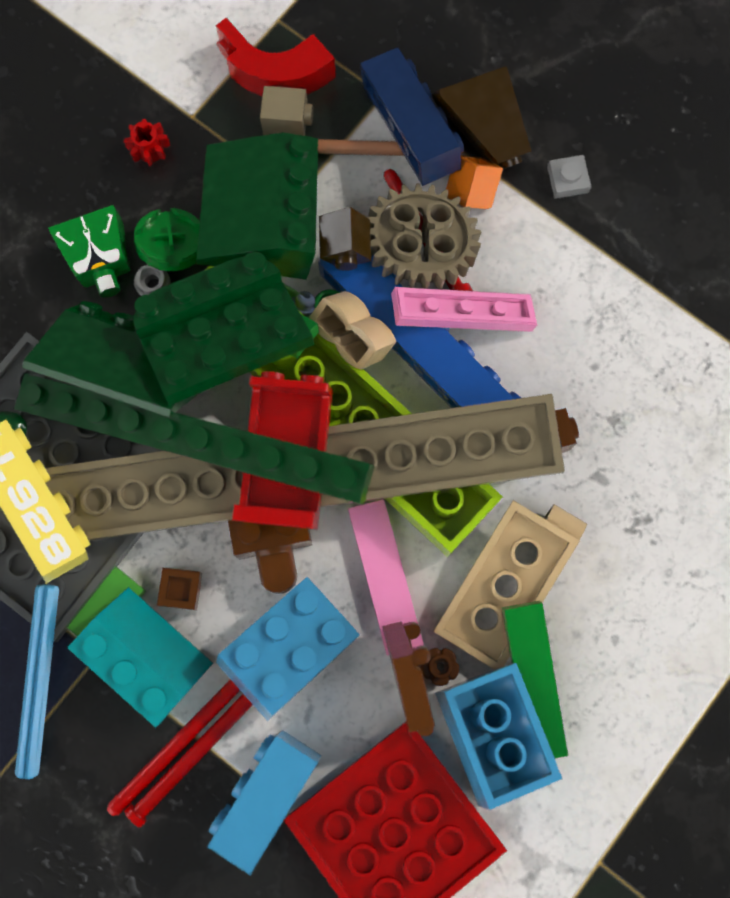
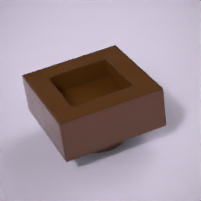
M566 408L555 410L563 453L570 451L577 444L576 439L579 438V431L573 417L569 418Z
M162 568L157 606L197 611L202 573Z

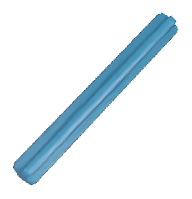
M40 584L35 587L15 775L21 779H33L38 776L40 769L59 588L53 584Z

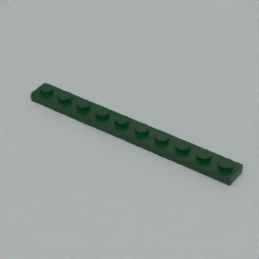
M24 374L14 407L15 410L360 505L365 503L375 468L370 463L178 413L167 417L87 389L29 374Z

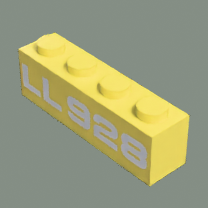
M6 419L0 422V507L47 584L89 560L85 548L91 544L80 525L72 528L65 517L71 511L60 492L52 495L45 484L51 478L40 460L34 463L31 461L26 450L32 447L22 429L18 428L13 431Z

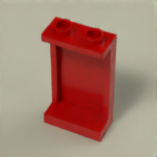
M270 371L261 372V377L251 376L249 385L252 387V399L248 432L326 452L333 389L328 383H323V377L314 375H300V381L286 380L284 374ZM243 472L239 504H234L232 520L244 523L318 530L322 494Z

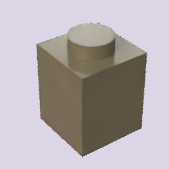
M264 86L260 113L263 135L285 132L305 136L306 125L312 126L313 104L307 103L306 89Z

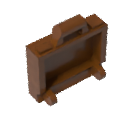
M402 621L382 626L409 732L418 731L421 736H430L434 732L435 724L423 673L419 666L428 663L431 655L428 648L424 646L412 648L411 640L418 638L420 635V627L416 622L403 624Z

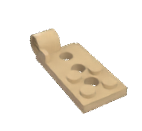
M513 500L433 632L494 670L504 667L510 654L502 607L539 600L543 603L580 542L587 523L555 504L551 506L545 517L542 518ZM522 542H531L537 549L536 559L529 564H522L515 557L516 547ZM502 575H511L517 581V590L511 596H501L495 590L496 580ZM482 608H491L497 613V623L490 629H482L475 622L476 613Z

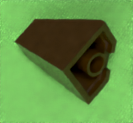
M507 66L439 89L432 94L434 102L443 109L446 116L484 159L494 164L501 163L504 169L523 162L521 155L532 151Z

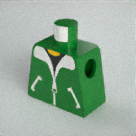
M114 205L49 227L54 241L73 274L83 287L96 284L99 296L102 298L112 297L120 292L116 277L128 273L131 268L124 224Z

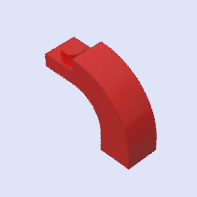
M227 17L216 24L219 37L217 46L227 60L230 77L252 93L263 96L264 86L306 89V95L336 78L335 58L314 34L288 51L269 53L252 46Z

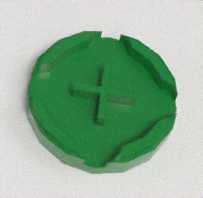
M170 208V212H161V209L151 211L142 217L135 227L134 246L139 258L148 266L161 271H178L189 268L197 260L200 220L192 213L176 208Z

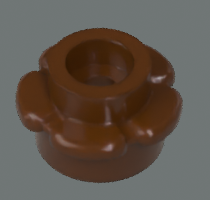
M433 648L429 650L431 655L430 661L421 665L423 676L426 679L432 680L434 685L445 686L449 683V680H454L459 673V664L456 663L457 657L450 649L443 648L439 650L438 648ZM438 663L444 664L443 670L437 669Z

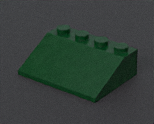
M281 132L208 144L206 146L196 264L217 266L235 258L245 257L251 252H260L265 256L266 260L273 263L279 269L281 276L307 280L316 254L318 138Z
M82 301L76 306L65 309L23 360L22 368L167 417L172 416L200 394L198 393L169 406L135 330L134 316L126 313H115L114 315L102 311L103 307L93 302Z

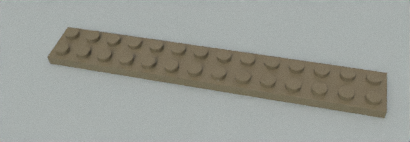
M553 394L329 426L326 452L370 463L375 466L365 501L565 472ZM167 451L45 468L51 478L45 484L52 495L60 492L71 511L65 517L72 528L80 525L88 540L230 521L233 517L234 504H239L243 476V472ZM322 494L320 508L353 502Z

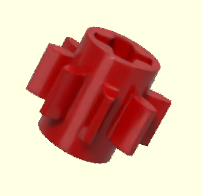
M143 118L142 122L134 126H128L131 131L130 137L125 138L124 143L127 149L131 150L130 154L134 162L142 159L149 166H152L153 162L166 158L163 147L170 146L168 136L163 134L164 130L160 122L153 125L147 122L146 118Z

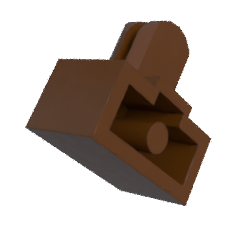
M228 521L234 556L239 560L256 557L260 581L266 590L275 594H283L290 591L297 581L293 549L312 545L310 529Z

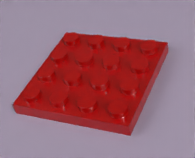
M407 721L402 723L284 818V822L339 898H451L507 852L505 846L419 732H409Z

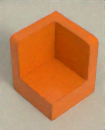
M461 155V169L449 175L446 189L449 190L447 198L453 200L456 197H460L459 205L463 207L470 206V208L490 209L494 202L503 167L482 157Z

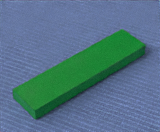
M539 600L502 607L511 664L516 663L554 758L568 756L543 603Z

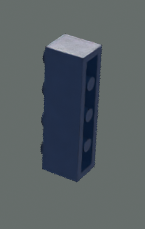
M397 47L360 63L364 89L421 185L424 186L460 170L461 153L464 152L462 140L457 132L452 133L449 129L447 117L441 107L436 108L432 102V95L428 85L425 82L420 83L412 60H406Z

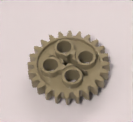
M416 183L415 190L411 192L404 184L401 187L400 194L393 189H389L387 199L379 196L376 206H370L367 217L370 219L371 256L374 255L372 266L384 265L383 277L393 273L396 275L395 285H398L405 279L408 280L409 288H414L417 282L421 283L422 288L428 289L430 283L434 282L438 289H442L445 279L454 285L458 275L465 277L469 267L474 266L481 246V243L478 242L481 230L475 229L478 222L477 218H468L471 210L470 206L459 208L460 197L450 201L447 199L449 190L445 189L438 195L435 194L434 185H431L428 192L422 190L420 183ZM419 212L423 215L422 232L418 229L420 223ZM422 241L423 243H426L423 252L425 256V262H423L421 259Z

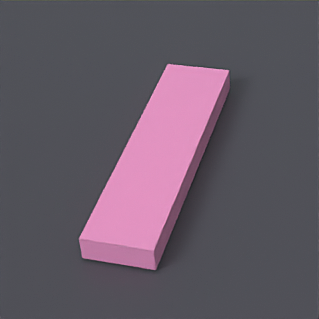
M395 287L391 293L396 326L532 332L537 326L531 294Z
M381 499L348 508L386 655H389L382 626L401 621L403 624L408 622H416L418 624L385 501ZM421 633L418 638L411 640L412 648L424 646Z

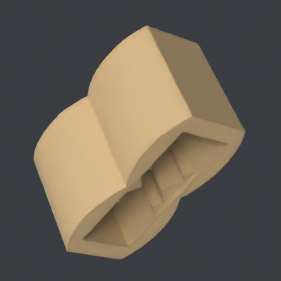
M344 291L323 298L309 316V319L318 323V334L327 341L335 343L342 358L351 366L360 370L382 361L396 343L395 336L389 327L379 319L371 317L365 304L350 292Z

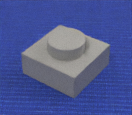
M584 155L549 161L547 169L554 199L589 193L591 183Z

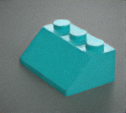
M129 587L102 610L67 647L155 728L213 664L207 656Z

